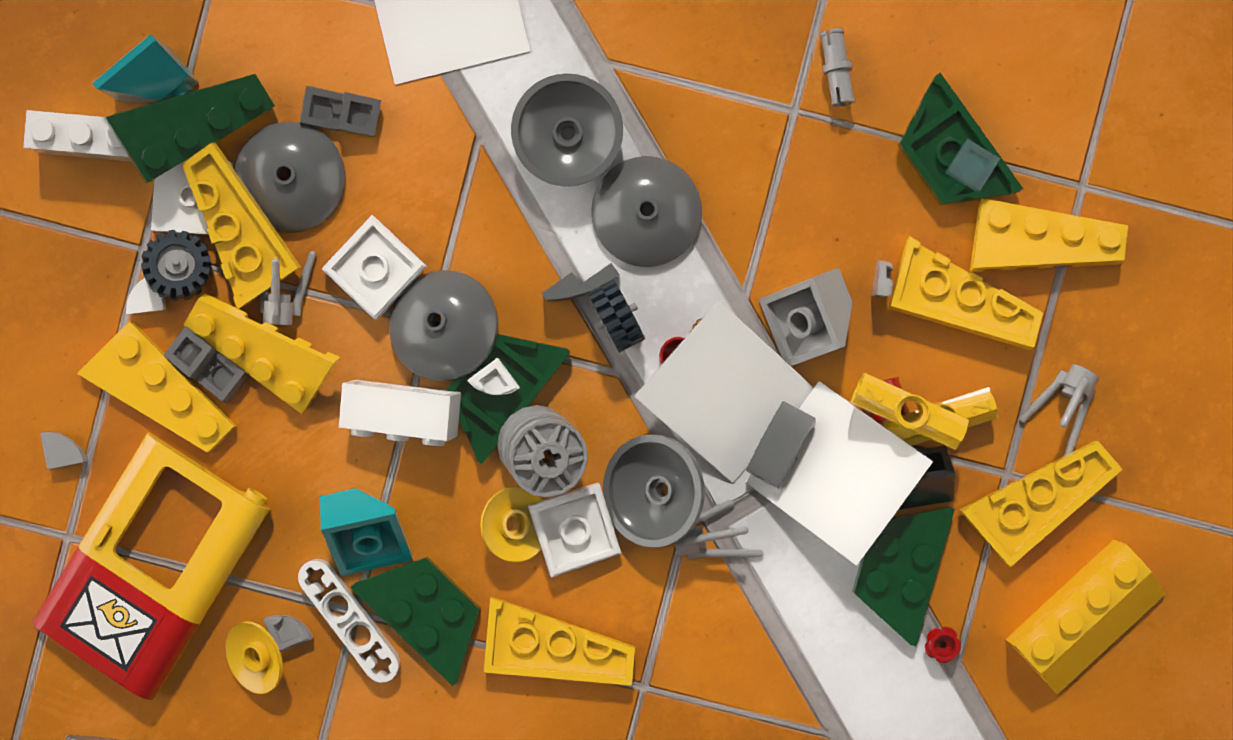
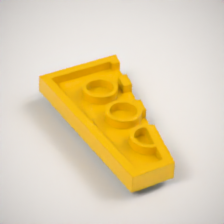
M216 143L209 144L182 163L199 210H202L209 228L207 232L211 242L215 244L221 259V268L225 278L229 280L237 309L242 308L271 288L273 259L277 258L280 261V281L301 268Z
M982 198L978 207L970 272H983L985 269L1017 270V268L1023 267L1045 269L1062 265H1072V267L1120 265L1125 259L1128 225Z
M910 236L907 238L888 309L1027 350H1032L1035 347L1043 312L1003 289L998 290L982 281L983 278L975 273L967 272L950 262L949 258L938 252L935 254L921 246V242Z
M204 294L196 301L184 323L185 327L187 326L218 352L301 414L309 408L340 358L330 352L322 354L312 349V344L301 338L293 340L278 333L277 327L267 322L261 325L249 319L246 312L208 294Z
M129 321L77 373L207 453L211 452L236 427L223 411L185 373L163 356L165 353L134 322Z
M1093 441L959 509V511L1006 565L1011 567L1123 469L1099 441Z
M491 596L484 673L632 686L635 646Z

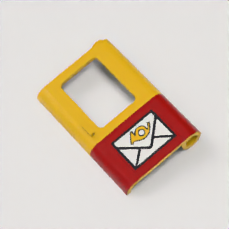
M148 432L33 619V625L131 693L143 699L153 700L269 512L270 508L265 504L267 497L252 488H248L246 492L236 489L211 471ZM166 467L177 471L217 497L222 503L221 510L171 589L166 588L119 557L116 553L118 543Z

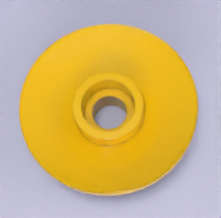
M510 487L497 492L487 502L481 516V534L485 545L496 557L505 561L521 562L532 558L541 550L528 505L542 501L539 496L532 495L521 487ZM508 518H511L514 522V526L510 531L506 527Z
M245 621L235 625L227 635L225 646L227 661L233 675L243 687L253 693L264 694L272 691L279 684L283 672L282 657L277 643L271 634L257 623Z

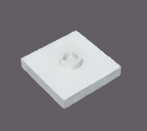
M182 163L154 179L151 231L169 232L168 230H175L176 233H181L183 230L189 232V234L209 235L207 232L209 228L202 210H199Z
M371 215L325 264L322 270L372 318L378 320L428 266L375 216Z
M598 482L528 505L551 577L621 554L601 486Z

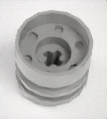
M539 405L522 408L509 416L500 429L497 442L499 458L517 484L530 494L541 497L561 495L573 488L583 476L588 460L586 443L578 430L554 409ZM549 449V459L546 461H542V459L544 458L543 452Z

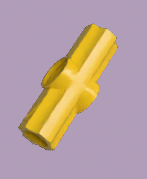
M863 373L858 381L850 403L954 450L962 442L969 423L968 419L867 373ZM911 400L918 407V415L913 421L907 422L901 416V407L905 402Z
M989 387L939 403H933L968 419V427L998 418L997 406ZM918 409L902 415L903 419L907 422L913 421L918 415ZM890 420L880 422L883 427L910 446L931 440Z

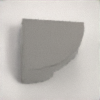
M877 260L871 296L886 298L891 295L893 280L890 279L893 269L891 262Z
M58 432L40 433L47 469L87 462L84 450L71 438Z
M272 615L263 619L268 632L274 638L280 652L313 638L309 628L294 617Z

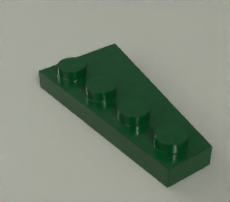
M252 74L104 117V120L144 182L149 183L189 159L209 144L217 142L275 107L257 75Z

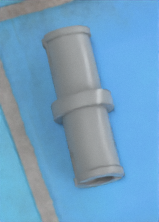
M829 29L830 34L825 30L820 33L826 63L822 68L823 74L828 76L832 100L831 106H846V102H848V105L856 102L850 77V71L853 69L852 61L847 58L844 29Z

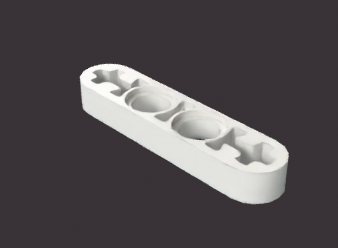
M313 559L305 563L298 573V582L301 588L366 674L373 681L379 683L392 680L398 673L401 665L400 657L327 561ZM312 567L315 571L321 568L325 573L321 577L325 586L329 587L334 583L337 588L329 591L321 599L318 593H321L324 589L320 583L314 582L311 584L307 578L311 575L309 568ZM340 595L347 600L349 608L346 614L337 616L330 611L328 603L331 597ZM356 625L366 626L371 633L369 643L358 645L353 642L351 638L352 628ZM377 641L382 647L377 648L375 652L381 659L389 657L392 661L388 667L389 673L384 669L379 672L375 670L374 666L378 661L372 653L367 658L362 654L370 650Z

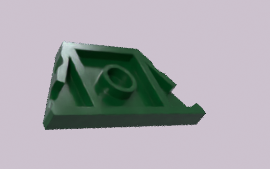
M941 72L932 79L898 143V147L940 205L1016 194L1024 188Z
M497 334L495 345L484 363L472 373L452 381L445 391L461 392L459 422L470 441L477 461L481 464L484 463L496 448L500 429L509 416L530 405L571 351L567 348ZM499 358L520 386V389L505 395H491L477 390L468 382V379Z
M950 507L891 518L861 559L852 592L904 640L915 647L955 509Z
M428 556L367 579L356 581L350 587L448 683L453 686L457 682L480 606Z

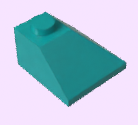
M150 34L92 84L97 90L118 101L152 104L194 92L192 88L199 82L171 48Z
M356 488L320 496L321 531L341 576L413 560L411 549L394 507Z

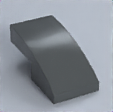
M306 86L299 123L339 132L375 137L381 100L347 92L343 94Z
M610 263L580 284L571 272L541 294L546 301L576 298L620 277V274L613 264Z
M187 326L163 355L189 378L197 380L225 403L231 401L250 376Z
M782 401L746 469L747 472L779 489L798 459L797 453L814 427L816 418Z

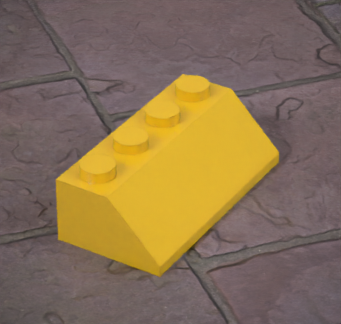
M1112 540L1006 640L1058 695L1166 594L1153 572L1125 543Z

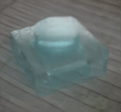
M967 139L945 173L974 191L979 192L1000 158Z

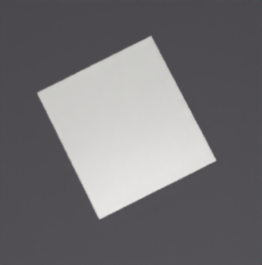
M374 0L395 85L530 52L518 0Z
M718 300L634 397L733 483L749 465L762 436L782 401L799 409L814 387Z
M819 381L799 408L815 417L816 423L798 451V459L781 487L778 489L752 474L745 482L857 566L933 461Z

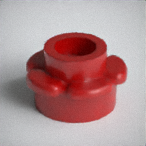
M945 626L939 629L936 627L927 634V643H925L924 648L930 658H935L939 663H948L960 653L961 641L957 638V633L952 628ZM941 641L946 642V646L944 648H941L939 646V643Z

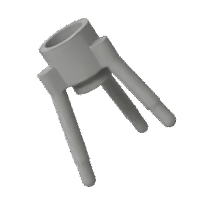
M311 251L308 255L293 302H291L290 294H280V261L277 258L272 260L271 293L265 291L260 295V313H263V323L293 325V315L301 316V303L316 257L314 251Z
M1076 364L1071 366L1068 373L1060 370L1055 381L1020 416L1019 421L1025 423L1063 386L1064 388L1061 393L1071 400L1060 422L1062 428L1067 427L1078 403H1081L1064 456L1073 452L1090 401L1096 392L1094 387L1099 377L1090 370Z
M728 500L702 512L696 524L734 506V501ZM702 525L694 526L689 534L675 543L678 557L688 555L689 560L699 557H762L764 553L762 550L700 549L707 547L706 542L747 534L749 531L747 527L704 534Z

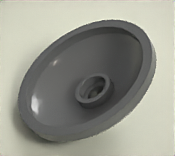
M556 74L536 82L522 95L512 116L511 138L520 162L535 177L556 186H579L595 180L613 164L623 140V120L615 99L601 84L578 74ZM569 127L575 131V136L571 140H565L561 137V132L564 128Z
M299 122L275 123L256 132L241 149L235 165V172L275 230L279 232H302L320 225L333 214L344 194L346 171L339 150L324 133L310 125ZM283 168L291 170V177L286 181H281L279 173Z
M641 156L619 163L602 178L594 193L591 216L599 241L611 255L629 265L655 267L673 261L690 247L700 228L702 205L699 192L693 180L683 169L659 157ZM643 203H650L654 207V213L650 216H644L640 212V206Z
M451 270L434 271L415 279L396 300L389 322L390 340L397 357L409 370L430 380L451 381L472 373L488 358L497 339L498 313L488 291L472 277ZM440 315L442 319L440 325L432 327L431 321L433 317Z
M656 434L643 435L624 443L610 459L604 474L603 496L613 525L624 537L641 546L662 547L680 541L694 528L703 509L705 486L701 469L694 456L685 446L667 436ZM664 484L668 486L667 495H665L663 492Z

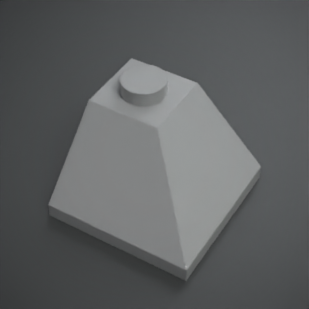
M839 268L759 299L780 355L790 366L845 346L852 300Z

